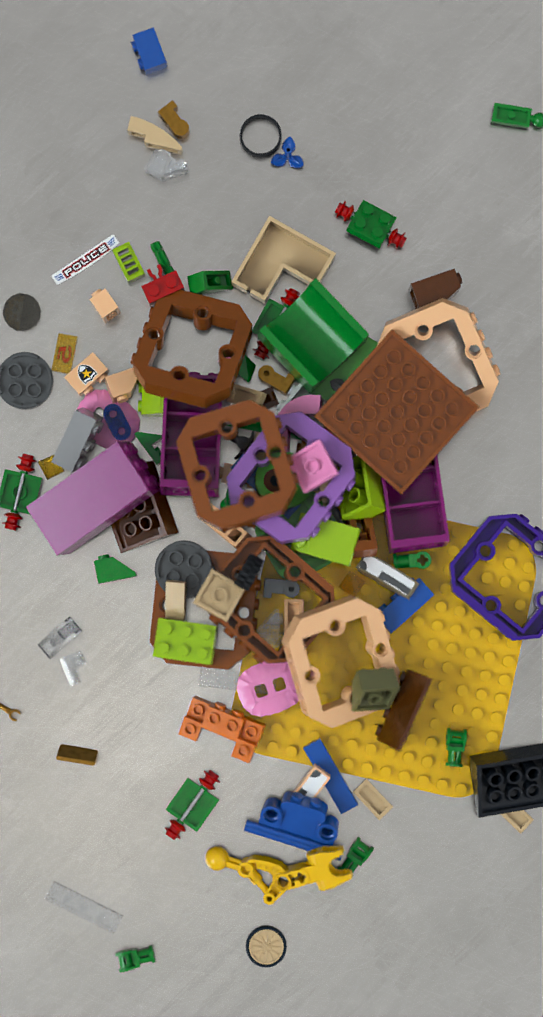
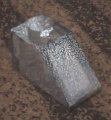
M68 617L56 626L38 646L51 659L73 641L82 630L71 617Z

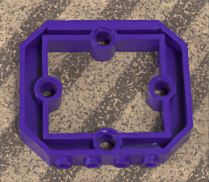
M523 514L487 517L449 563L451 592L511 641L541 638L543 635V605L540 603L543 591L536 594L534 603L537 609L521 628L500 610L501 603L497 597H484L464 581L463 578L478 560L487 561L494 557L495 546L492 543L505 527L527 544L529 551L533 555L543 558V550L537 551L534 547L536 541L543 543V531L537 526L533 528L529 524L530 520ZM482 546H487L490 550V554L487 557L482 556L480 553ZM488 600H492L495 603L493 611L486 609L485 605Z

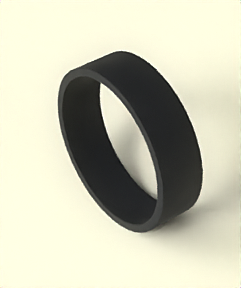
M258 114L251 116L241 127V145L253 157H269L278 150L281 144V128L277 121L268 115ZM254 120H268L278 129L279 141L267 153L252 152L245 146L242 140L244 128Z

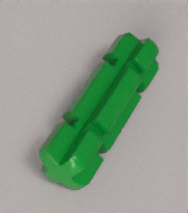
M160 242L152 243L151 249L155 253L161 268L164 269V274L173 272L174 269L170 266V261L165 251L162 250Z

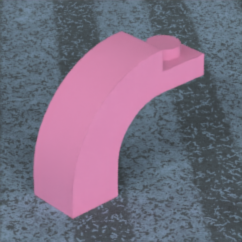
M304 395L297 397L287 403L278 415L302 412L306 416H315L322 408V396ZM286 429L282 436L285 435L288 447H285V450L290 452L291 431Z

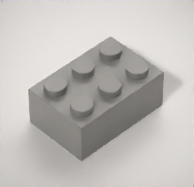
M84 407L75 410L51 462L70 472H74L84 466L88 459L86 457L87 452L91 451L95 445L96 440H94V437L103 428L104 423H102L104 417Z

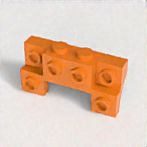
M195 696L192 698L188 713L183 719L178 734L197 741L202 728L235 741L236 744L231 756L250 763L266 724L244 716L242 711L227 709L226 705L222 703H212Z

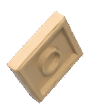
M211 569L193 604L227 622L245 590L235 585V581Z

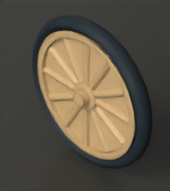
M262 926L256 928L251 932L246 941V952L249 959L260 967L275 966L282 961L286 954L287 944L285 937L274 927Z

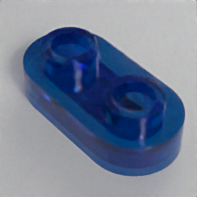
M116 404L106 406L103 416L112 435L119 441L127 440L131 435V427L122 409ZM112 411L117 412V416L114 418L110 417V412ZM120 428L125 429V433L123 435H120L118 433V430Z

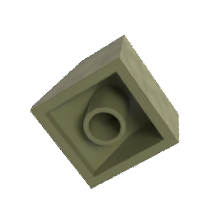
M394 668L357 670L352 680L353 712L390 708L400 688Z

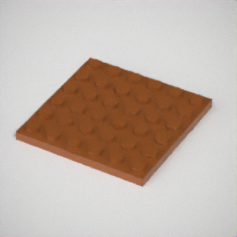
M392 329L314 417L340 441L349 446L358 457L402 495L477 411L479 406Z

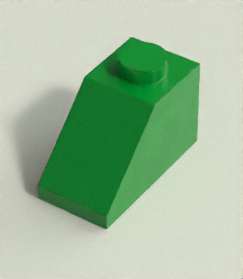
M201 271L187 276L189 290L192 293L206 295L233 289L230 271Z
M109 554L98 556V560L94 561L98 584L137 577L135 571L114 557L109 558Z

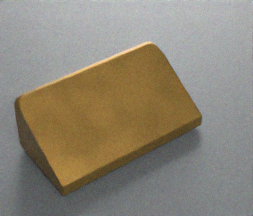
M61 744L56 759L94 766L97 761L98 750Z

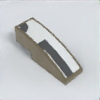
M375 556L363 557L356 566L362 575L408 600L419 585L418 582Z

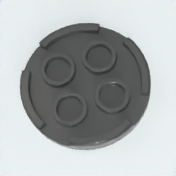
M19 352L11 355L1 364L0 396L10 406L24 410L32 409L44 403L51 394L53 374L47 362L40 356L30 352Z
M185 540L176 541L165 547L158 555L155 563V577L165 592L167 580L186 581V599L197 596L208 574L213 569L212 560L208 552L199 544Z

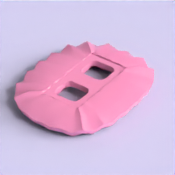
M96 389L85 396L77 408L84 407L95 412L100 407L106 411V415L102 420V423H104L103 428L94 437L95 443L106 449L117 441L131 442L135 437L134 434L139 430L140 418L137 411L127 402L120 404L118 402L112 403L107 390ZM113 418L122 422V426L117 432H113L108 428Z
M259 663L245 670L238 678L237 691L243 708L251 715L261 717L279 713L297 704L299 701L288 663ZM282 677L286 688L276 691L273 680ZM259 684H265L268 694L258 698L254 687Z

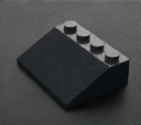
M543 743L470 755V774L477 816L479 818L543 807Z

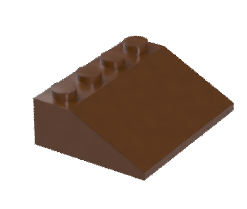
M147 461L148 471L157 478L160 488V478L154 461ZM160 490L111 524L121 553L179 533L166 495H161Z
M407 669L406 672L402 671L399 677L400 688L391 707L384 711L382 716L385 718L383 725L379 724L374 734L377 736V741L400 752L432 682L431 678Z

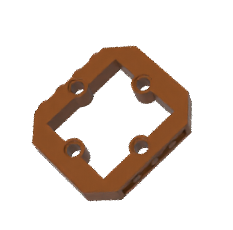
M179 290L158 299L155 306L150 309L149 322H145L143 337H139L137 342L138 350L136 353H133L131 358L133 372L145 392L202 408L210 407L230 398L252 337V323L241 306L184 290ZM172 315L193 320L194 327L198 330H208L214 325L234 331L230 343L221 346L219 349V366L221 368L215 383L189 377L188 369L183 366H175L171 371L152 367L157 352L164 347V334Z
M247 400L189 418L176 441L198 518L222 532L284 514L297 491L296 484L299 483L296 472L292 473L290 466L294 465L291 454H287L285 447H288L285 435L281 436L279 430L283 426L280 417L276 418L273 411L251 400ZM260 422L267 443L266 456L269 462L273 464L280 491L257 497L252 491H245L239 496L238 504L213 511L207 486L212 481V476L205 466L200 465L194 441L220 434L225 440H232L238 435V428ZM226 425H232L233 428L230 432H223V428ZM274 450L281 451V455L278 458L271 456ZM199 473L206 474L202 481L196 480ZM253 498L254 504L252 506H245V500Z
M271 536L247 537L218 571L235 581V572L241 571L250 553L258 556L264 549L285 567L284 575L288 581L298 582L300 580L322 599L315 608L335 601L334 587L288 546L280 544ZM291 567L299 569L300 574L298 577L290 575ZM208 612L211 615L209 619L216 625L220 623L225 628L223 631L230 638L235 636L240 641L238 644L245 651L250 649L254 653L253 658L260 664L263 662L266 664L288 663L283 645L278 651L275 650L254 631V627L250 622L242 621L233 612L227 622ZM245 625L249 628L247 636L240 635V626ZM319 633L303 639L305 650Z
M207 551L217 572L233 555V553ZM258 575L249 591L245 590L243 592L239 605L234 610L236 616L242 621L250 622L255 630L257 629V618H254L255 610L259 609V599H256L257 591L261 590V580L258 579ZM157 580L150 632V643L153 647L158 618L165 619L163 604L166 592L160 587ZM244 607L249 610L247 618H241L239 615L240 610ZM245 625L240 626V635L247 636L249 628ZM235 637L234 651L215 649L213 665L163 658V660L169 664L230 670L251 653V650L245 651L238 644L240 641Z

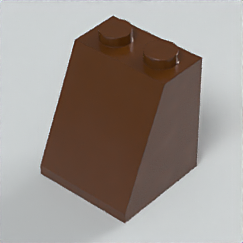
M454 268L411 283L409 293L415 309H418L441 298L451 300L458 293L463 282L460 273H456Z

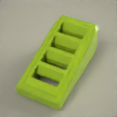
M129 242L112 249L128 284L146 276ZM127 248L129 249V252L121 256L118 255L119 252ZM132 256L131 259L122 263L121 259ZM135 262V265L125 269L124 266ZM138 268L139 271L128 275V272Z

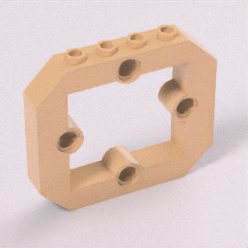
M441 298L385 323L378 344L392 329L403 339L415 335L419 340H427L431 337L434 326L454 318L465 343V355L473 361L482 381L481 385L466 390L463 393L479 406L477 411L489 406L501 373L497 364L493 365L491 349L485 347L483 341L486 339L481 329L478 330L475 324L478 323L474 312L470 313L468 307ZM426 325L429 330L423 333L419 331L418 327ZM472 345L479 346L480 350L478 352H472L470 351L469 347Z
M352 595L295 615L282 639L302 713L330 728L377 710L353 712L350 699L352 685L343 688L340 699L321 706L315 685L320 679V672L316 667L309 664L303 643L304 638L322 631L338 636L343 633L346 622L361 617L367 639L365 648L372 657L375 669L394 668L398 683H400V671L394 662L395 653L389 644L390 634L384 626L385 616L383 612ZM335 620V626L330 629L331 622ZM380 643V649L375 651L376 646ZM310 670V676L305 678V673Z

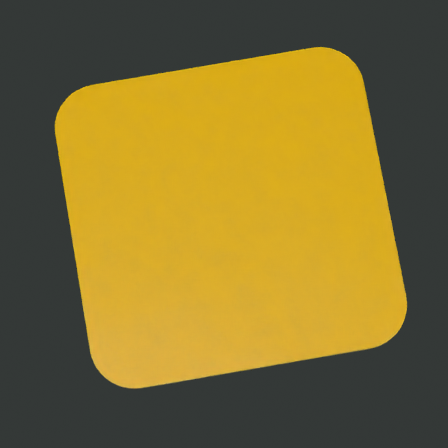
M381 513L372 517L378 545L375 557L394 567L393 553L389 554L384 514ZM356 519L357 528L361 529V533L363 532L361 519ZM447 520L450 542L446 547L396 553L397 555H407L423 551L431 556V564L427 568H399L398 570L415 580L420 578L434 594L431 599L390 634L389 644L394 650V662L399 668L400 675L402 671L406 672L407 669H410L432 679L401 752L377 741V736L374 735L378 725H383L385 718L382 716L385 709L377 710L330 728L303 714L299 701L297 704L279 713L261 717L251 715L243 708L236 687L232 711L233 709L242 711L244 716L266 724L255 753L313 766L303 747L321 738L341 773L449 797H466L474 794L470 774V755L499 751L522 640H509L451 592L449 563L479 527ZM501 532L492 543L495 546L494 557L487 561L478 560L463 580L484 597H497L501 603L500 610L522 628L528 616L536 578V564L532 553L524 542L515 536ZM482 546L480 553L482 556L487 557L490 554V550L487 546ZM266 554L260 579L261 590L258 591L256 599H259V609L255 610L254 618H257V629H254V631L278 651L283 645L284 599H304V612L314 609L322 599L300 580L297 582L300 586V591L295 597L289 598L284 594L272 593L271 598H263L265 578L285 580L276 572ZM420 555V558L417 559V562H420L421 566H424V563L428 562V558H424V555ZM352 558L350 566L332 562L316 571L334 587L335 601L352 595L379 608L384 603L387 606L392 602L391 597L395 594L378 585L376 581L362 575L357 570L356 566L362 558ZM488 600L485 605L486 609L493 611L495 603L492 600ZM361 617L346 622L343 633L338 636H333L325 631L320 632L306 648L309 664L316 667L320 672V679L315 685L321 706L340 699L343 688L352 685V680L357 670L375 669L372 657L365 648L367 639ZM335 620L331 622L330 629L335 626ZM380 643L376 646L375 651L380 649ZM252 651L243 658L239 677L245 670L259 664L253 658L254 653ZM310 670L305 673V678L310 676ZM282 677L273 680L276 691L286 688ZM259 684L254 687L258 698L268 694L265 684ZM447 728L459 731L467 729L465 751L462 752L461 757L463 767L445 766V763L448 762V750H446Z

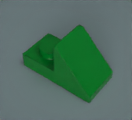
M136 432L134 435L156 465L159 466L161 464V451L158 446L155 449L153 446L162 440V435Z

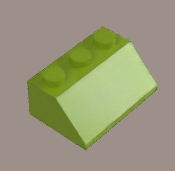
M354 457V481L356 483L350 491L346 490L342 495L344 497L340 504L342 520L372 518L386 511L381 476L360 457Z

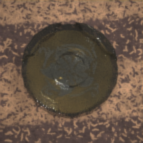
M18 293L12 295L7 299L3 308L4 320L10 328L16 331L25 332L31 330L38 324L41 318L40 305L34 297L28 294Z

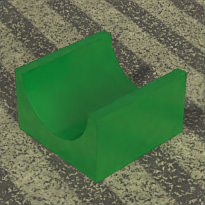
M315 278L290 307L266 326L264 325L259 330L257 339L311 394L366 342L369 333Z

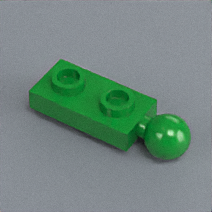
M494 103L491 123L527 129L530 123H533L535 127L542 128L543 113L539 112L531 115L532 108Z

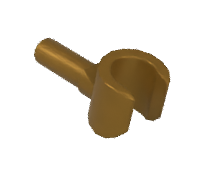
M0 703V709L9 714V718L12 721H17V719L11 717V713L17 712L20 714V711L18 709H10Z

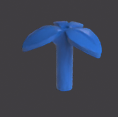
M290 136L285 139L282 145L284 155L277 153L271 159V163L278 167L284 166L287 160H289L290 167L300 168L304 165L303 159L299 155H292L296 146Z

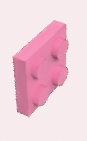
M320 439L291 456L294 464L290 466L293 473L296 472L299 485L304 493H308L339 474Z

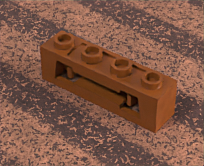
M372 518L361 519L363 532L359 534L353 559L376 556L378 545ZM356 519L346 520V523H344L345 525L357 528Z

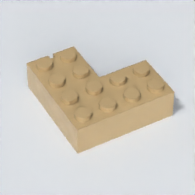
M269 216L231 283L232 286L246 294L250 291L251 297L265 304L283 271L307 285L315 278L321 283L334 261L336 253Z

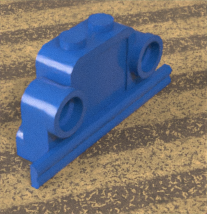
M288 791L284 793L282 801L277 798L267 799L261 810L258 823L247 820L244 831L310 851L322 846H333L338 836L339 822L336 817L327 815L328 806L325 802L318 798L304 796L299 792ZM342 855L335 858V860L341 861Z

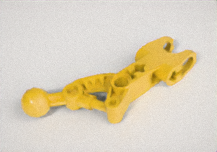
M341 845L322 846L312 849L306 853L308 861L286 866L278 859L262 855H251L242 860L229 856L227 850L221 846L210 848L205 855L206 864L210 869L220 871L227 867L237 870L241 877L248 878L253 885H257L264 893L263 901L268 905L273 904L286 890L316 882L318 889L324 891L335 888L353 877L352 870H338L331 864L333 859L343 855L345 850ZM257 869L264 870L272 875V882L269 887L263 882V877ZM280 877H286L288 881H283Z

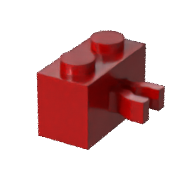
M159 264L157 265L159 270L158 279L156 275L152 274L150 269L147 270L148 275L153 281L141 287L150 307L154 306L158 299L179 290L185 291L176 270L163 276V271Z

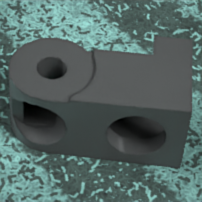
M265 578L263 598H271L272 593L284 594L292 598L298 595L300 586L297 582Z

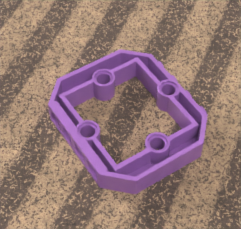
M302 412L275 415L276 418L280 417L283 428L279 429L281 436L288 429L306 442V447L320 439L333 463L341 468L338 471L339 474L331 480L325 490L315 495L314 504L296 528L280 516L253 523L280 544L307 541L310 537L315 538L320 531L319 525L322 521L325 523L332 515L330 512L334 506L338 507L344 499L342 495L345 491H350L355 485L352 451L349 446ZM263 430L227 476L230 505L239 503V496L245 492L242 487L256 468L266 467L270 464L267 457L264 460L256 458L259 452L266 453L267 443ZM321 498H327L329 504L323 507L318 504V501ZM246 499L244 505L252 506L254 499Z

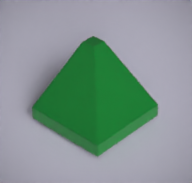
M246 355L238 375L249 383L256 365Z

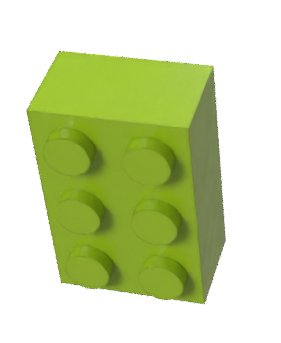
M158 618L153 657L213 665L218 626Z

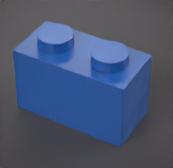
M154 27L132 35L134 41L131 42L134 53L138 52L140 59H137L140 70L144 69L147 75L167 68V62Z

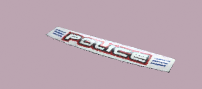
M111 235L53 274L52 278L58 285L75 276L119 244L118 240L114 235Z

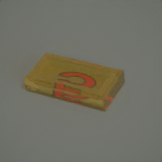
M58 334L52 371L65 374L72 371L78 340L77 336Z

